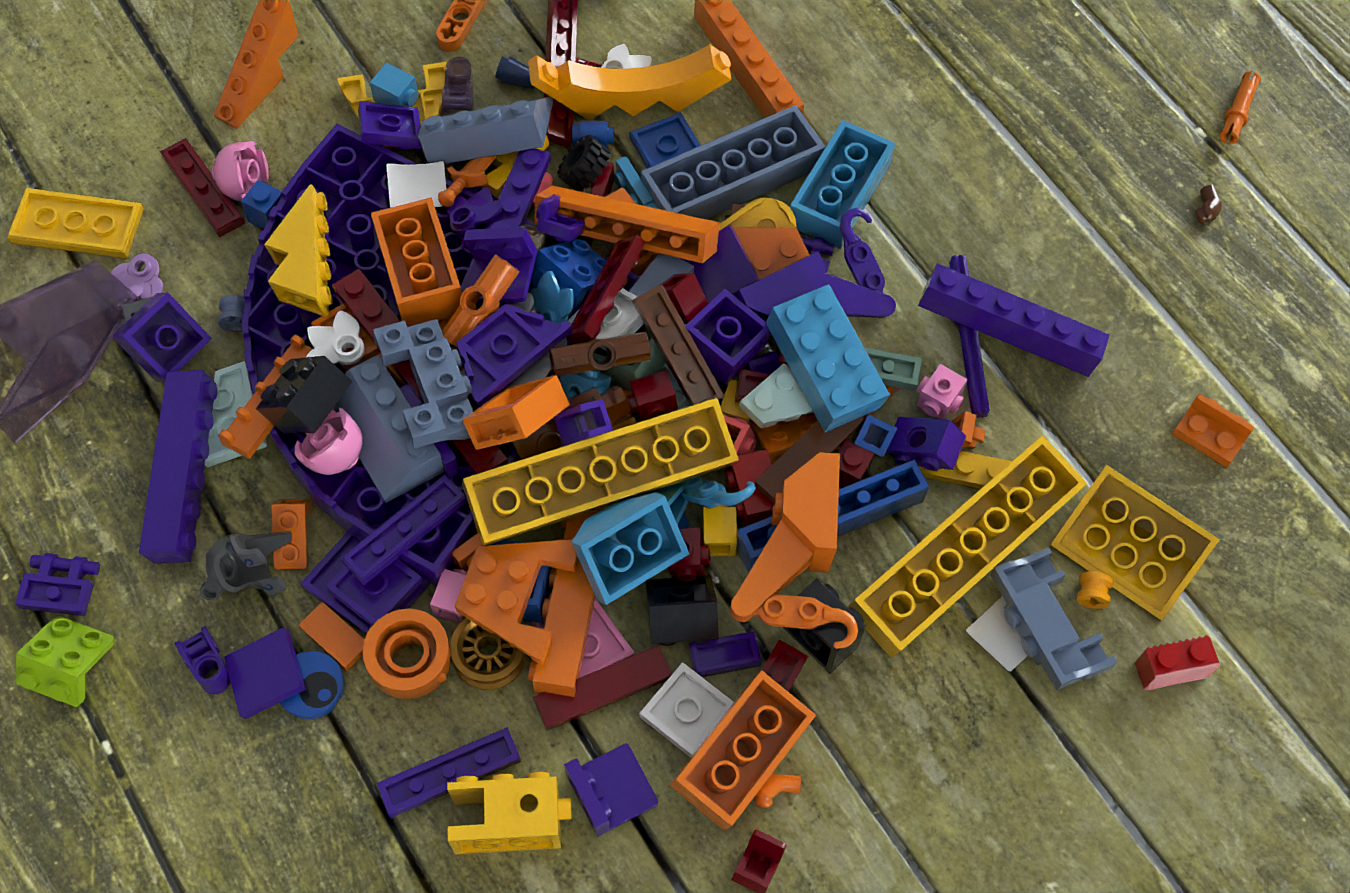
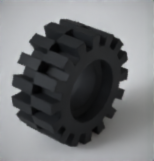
M592 135L583 136L580 142L577 140L574 143V147L569 148L567 156L564 155L562 158L563 162L559 164L557 174L572 189L582 192L584 188L590 187L591 182L594 183L597 180L596 177L603 173L602 168L607 166L608 163L606 161L610 159V150Z

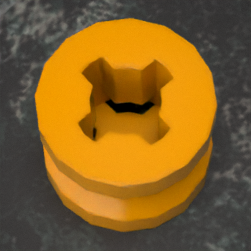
M1097 571L1081 573L1078 581L1081 590L1078 591L1076 596L1077 603L1092 609L1109 607L1111 598L1108 590L1111 589L1113 584L1112 577Z

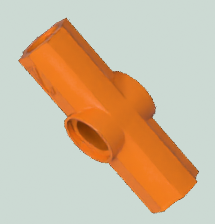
M494 255L474 286H470L462 292L460 306L442 330L444 338H447L450 344L457 347V342L499 309L500 299L520 271L498 255ZM483 296V305L477 310L476 303Z

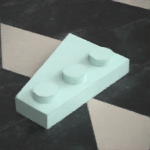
M245 361L215 371L214 382L217 385L218 394L213 403L212 415L214 422L213 427L209 431V456L205 459V466L207 468L242 456L222 445L218 434L222 430L228 429L237 417V409L239 407L244 408L253 396V388ZM266 438L257 450L268 447Z

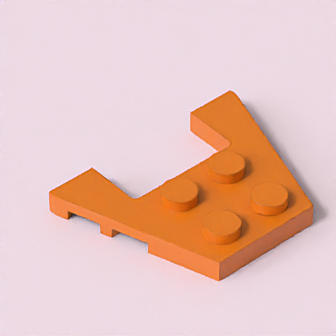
M573 539L477 546L454 606L456 611L489 633H494L507 641L511 647L518 648L529 655L533 661L543 665L553 635L549 630L523 625L521 621L541 566H549L571 572L576 571L579 558L571 543Z

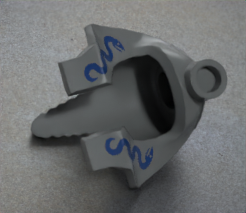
M284 531L256 535L233 534L220 538L206 554L205 568L208 577L200 588V595L207 600H217L221 591L236 593L245 587L265 590L273 598L278 592L285 591L287 585L280 576L272 577L266 556L269 552L271 553L273 550L285 546L286 543H290L292 532Z

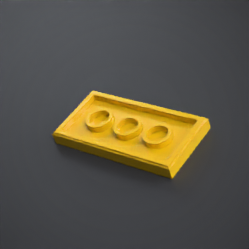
M26 188L7 238L10 243L128 258L144 208L141 203Z

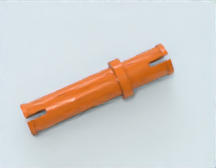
M1252 71L1245 72L1242 76L1234 102L1225 114V124L1219 135L1220 140L1224 143L1227 142L1229 135H1232L1229 144H1235L1239 139L1241 128L1248 121V111L1257 87L1261 82V76L1254 72L1252 80H1249Z

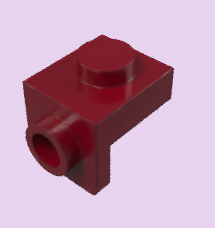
M755 829L731 880L756 893H766L787 847L786 843L772 835Z

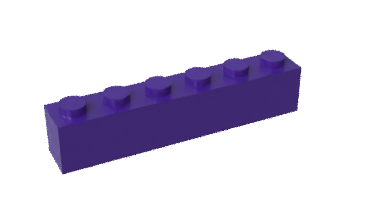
M938 263L925 285L918 304L919 307L1087 377L1090 376L1103 359L1110 334Z
M203 370L167 372L139 547V554L154 564L191 562L192 551L196 547L195 530L197 519H199L201 514L199 502L201 489L205 485L204 466L205 459L209 456V431L213 427L214 422L212 415L213 403L218 394L216 383Z

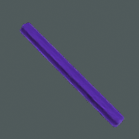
M964 255L952 256L949 262L950 268L969 276L967 258ZM958 323L966 379H968L967 387L971 413L975 414L976 418H984L988 416L990 409L978 331Z

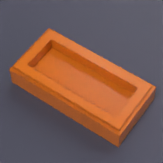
M323 601L298 624L299 628L346 671L363 656L365 639Z

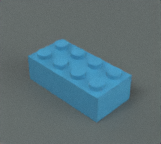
M842 120L790 205V209L796 219L797 230L814 238H822L824 242L834 244L836 248L841 249L844 244L840 231L842 216L850 209H865L891 164L895 143ZM856 216L852 219V229L858 221L859 216Z
M829 284L772 308L766 324L824 432L882 407L890 394Z

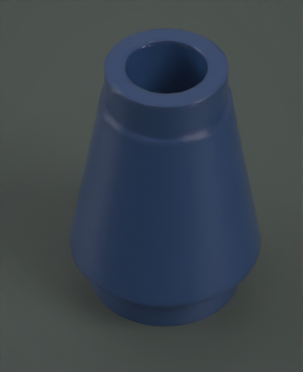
M502 56L495 78L501 80L502 84L535 89V86L531 85L529 67L511 56L509 58Z

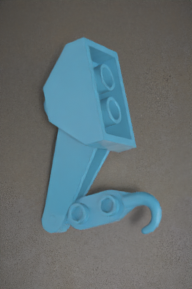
M701 476L658 489L651 494L612 503L585 519L571 543L597 601L607 605L689 555V551L678 528V523L688 501L705 505L706 508H713L719 505H736L748 499L754 493L755 484L748 481L745 489L735 493H727L724 485L717 483V481L702 479Z

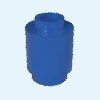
M580 120V123H573V147L577 140L580 142L581 137H586V135H592L606 148L609 147V144H614V127H609L608 121Z

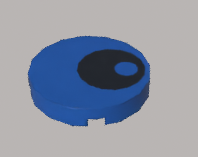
M307 651L297 654L306 690L280 702V705L289 714L297 718L317 719L329 714L335 708L339 699L341 700L344 694L345 679L339 664L329 655L318 651Z

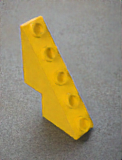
M310 184L264 244L275 264L279 265L268 280V283L279 301L327 317L329 315V305L332 304L331 291L327 286V281L331 280L330 268L326 262V257L330 256L329 245L325 239V233L329 232L328 223L324 216V211L327 210V201L324 193H317L314 186Z

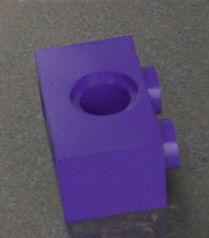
M898 417L894 426L897 430L887 449V452L895 459L897 465H902L915 459L918 467H924L931 471H938L939 469L953 470L966 435L951 420Z

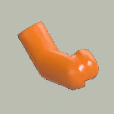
M771 774L755 795V805L760 808L771 807L773 804L772 798L779 792L800 794L801 776Z

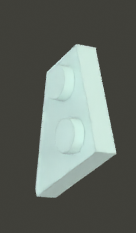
M784 363L744 397L738 405L760 428L773 426L779 421L789 422L797 420L801 415L813 413L791 369Z

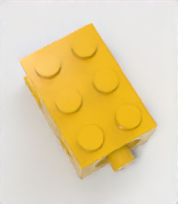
M533 772L528 774V778L514 779L512 774H497L492 776V780L478 781L476 776H461L456 778V782H447V790L454 805L484 803V824L448 826V843L454 854L561 848L560 820L572 819L571 798H560L556 776L550 777L548 772Z

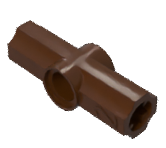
M646 332L606 339L595 338L589 342L549 348L553 375L557 376L597 369L607 370L613 366L651 360L650 342ZM599 346H605L607 349L606 359L599 363L595 362L593 359L594 350Z

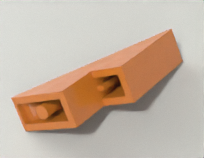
M259 0L214 113V117L236 129L284 78L278 59L299 37L289 0Z

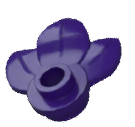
M484 187L467 200L464 197L457 196L453 206L447 207V213L450 216V227L456 234H465L466 230H475L479 224L486 223L495 218L500 213L503 202L502 200L493 201V197L487 187Z

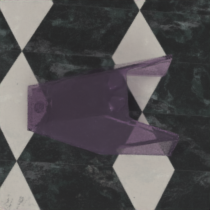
M96 260L0 305V338L25 361L23 369L0 404V429L15 444L89 378L113 339L111 336L121 326L120 319L125 318L122 306L133 303L138 298L136 294Z

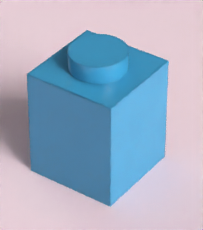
M388 63L370 81L373 100L379 104L412 107L418 99L419 93L416 78Z

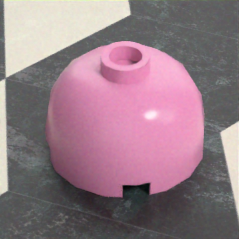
M254 141L228 144L219 151L214 161L212 176L222 193L233 200L241 201L257 180L268 182L269 172L265 154L262 149L255 148L254 145L257 143Z
M339 408L340 412L337 413L332 409L315 433H305L307 436L303 443L298 440L296 442L295 456L313 472L332 475L352 468L358 461L363 444L361 429L353 418L341 408Z

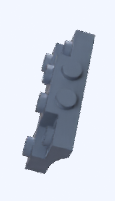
M435 319L407 327L405 321L373 329L374 341L376 346H379L384 366L410 359V367L424 401L423 405L403 410L404 422L410 430L414 449L445 440L469 439L470 436L462 419L473 412L468 400V395L472 394L471 384L467 375L461 376L459 368H462L459 353L457 349L451 350L447 338L443 336L438 320Z
M1048 547L1027 557L996 566L990 575L1006 601L1004 607L1005 618L1012 628H1016L1022 638L1021 645L1028 657H1033L1037 665H1043L1058 691L1077 681H1086L1112 669L1117 660L1114 656L1108 658L1099 644L1103 639L1100 633L1078 642L1079 636L1050 587L1061 583L1065 574L1063 570L1058 572L1055 570L1049 560L1052 551Z

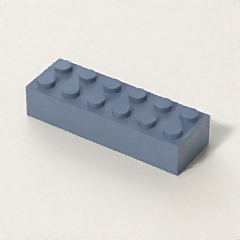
M794 105L641 171V180L659 209L708 219L731 209L732 204H742L810 174L825 146L798 107Z

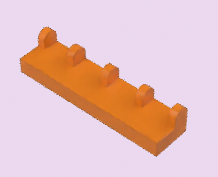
M293 335L290 339L291 345L284 355L275 359L273 362L275 367L263 382L259 381L256 384V392L244 408L239 407L237 409V417L228 429L222 430L218 434L222 445L250 459L270 433L274 425L257 411L256 407L262 401L260 397L263 391L269 385L274 384L280 377L281 367L290 359L305 358L313 349L305 345L304 340L298 335Z

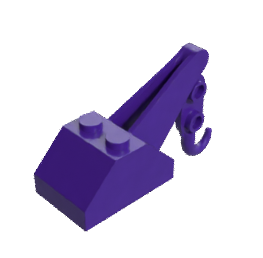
M859 208L848 210L840 220V231L844 242V258L857 284L825 273L827 268L818 251L732 294L765 322L773 307L828 284L847 317L884 318L893 314L896 309L894 299L883 293L885 278L869 245L862 241L851 227V221L856 216L864 218L867 223L872 222L869 213Z

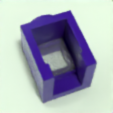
M603 399L580 404L554 416L563 446L613 431Z

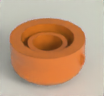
M409 608L396 610L378 619L367 631L363 644V661L371 680L385 694L399 699H416L430 694L442 682L447 680L446 675L452 660L449 640L444 627L429 613ZM417 645L424 649L421 660L412 667L403 668L393 662L394 655L405 646Z

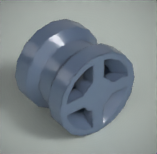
M227 295L219 300V310L222 314L219 315L218 324L222 329L232 332L242 331V314L245 305L243 296Z

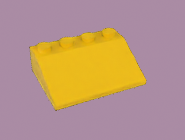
M1106 465L1050 545L1086 570L1102 572L1112 577V587L1162 621L1220 539Z

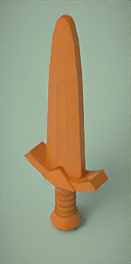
M498 155L471 159L460 171H456L453 166L447 168L453 183L446 190L439 192V203L444 207H451L454 204L455 198L464 188L489 184L485 170Z

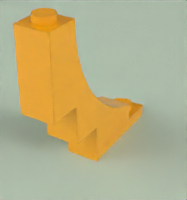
M711 44L674 61L642 68L609 69L583 65L569 60L556 68L552 63L545 61L538 55L528 60L531 85L589 121L614 105L634 117L658 101L663 102L678 113L731 80L729 69L731 63L728 56Z

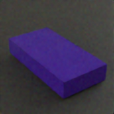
M754 631L720 637L719 639L709 640L706 643H689L693 670L701 677L760 667L762 664Z

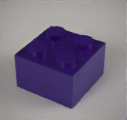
M726 289L722 290L685 325L711 373L725 385L766 346L771 334L766 322Z
M168 292L156 293L111 336L156 382H165L167 372L180 371L212 339Z

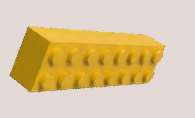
M718 398L463 478L462 485L482 546H487L609 506L615 502L631 499L731 466L739 459Z
M1042 435L861 593L848 608L852 607L861 614L866 625L865 630L889 657L893 658L1088 483Z

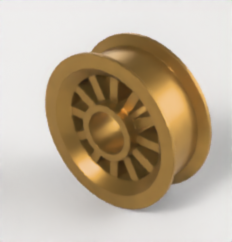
M467 618L462 620L456 627L450 642V652L456 672L463 681L478 689L494 690L510 684L519 676L526 662L527 654L518 648L511 647L507 641L494 633H489ZM487 645L497 647V650L491 655L480 653L481 649ZM496 666L498 669L493 671L492 667ZM484 667H487V672L482 671Z

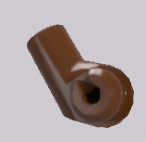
M1207 185L1200 190L1204 207L1198 208L1195 211L1199 223L1203 224L1208 220L1213 221L1221 212L1222 205L1214 185Z

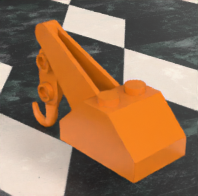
M819 452L784 480L782 493L776 492L775 503L772 507L771 525L777 527L731 601L730 614L736 621L746 622L753 616H757L763 623L769 626L813 629L830 622H839L847 627L848 633L845 639L833 644L834 648H846L856 640L858 634L857 622L847 611L832 608L812 597L778 595L806 569L810 572L829 573L837 550L840 454Z

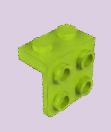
M54 617L16 653V684L57 701L78 707L85 700V674L114 645V637L65 617Z

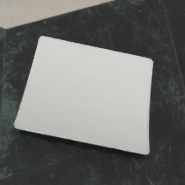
M443 161L416 165H386L390 207L432 197L434 207H442L438 201V194L447 189Z
M1002 596L968 627L966 632L1011 672L1027 657V654L1022 648V638L1016 628H1012L1005 618L1004 607L1006 601Z

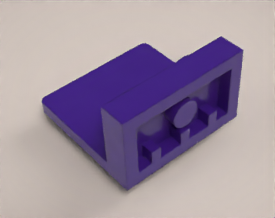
M526 228L466 230L463 240L474 258L467 288L474 286L494 255H498L520 271L499 303L524 302L527 297L537 255V249ZM483 296L478 299L476 304L483 303Z
M627 743L582 766L577 758L564 764L566 777L597 837L658 806V799Z

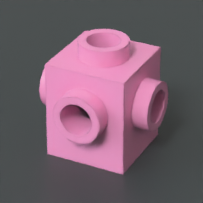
M940 364L931 378L925 376L918 386L916 392L920 396L916 406L920 407L928 416L937 417L938 419H945L950 412L955 414L964 400V397L961 395L968 379Z

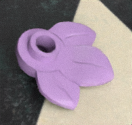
M139 254L130 263L116 266L111 271L107 280L109 284L117 286L114 297L118 307L121 309L123 305L133 303L140 297L146 299L154 296L156 293L163 292V282L158 277L159 264L149 254ZM146 264L145 269L139 272L140 268Z

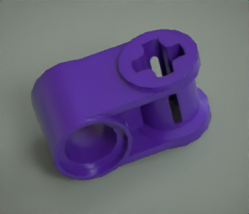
M206 626L201 627V632L187 640L174 642L183 661L205 692L219 694L228 688L230 678L227 666ZM215 669L218 670L214 677L205 679L207 673Z

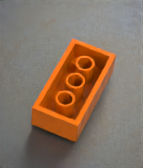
M432 197L372 212V220L401 320L406 322L407 327L431 320L453 316L460 306L462 291Z
M761 670L751 679L669 786L724 831L733 826L815 718L816 714Z

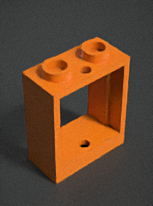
M557 375L508 387L462 419L475 449L478 450L525 439L570 404Z

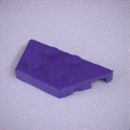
M504 304L457 342V347L465 373L471 384L475 405L479 408L492 399L549 352V348L555 347L572 333V326L565 321L558 324L544 320V315L524 312L518 307Z

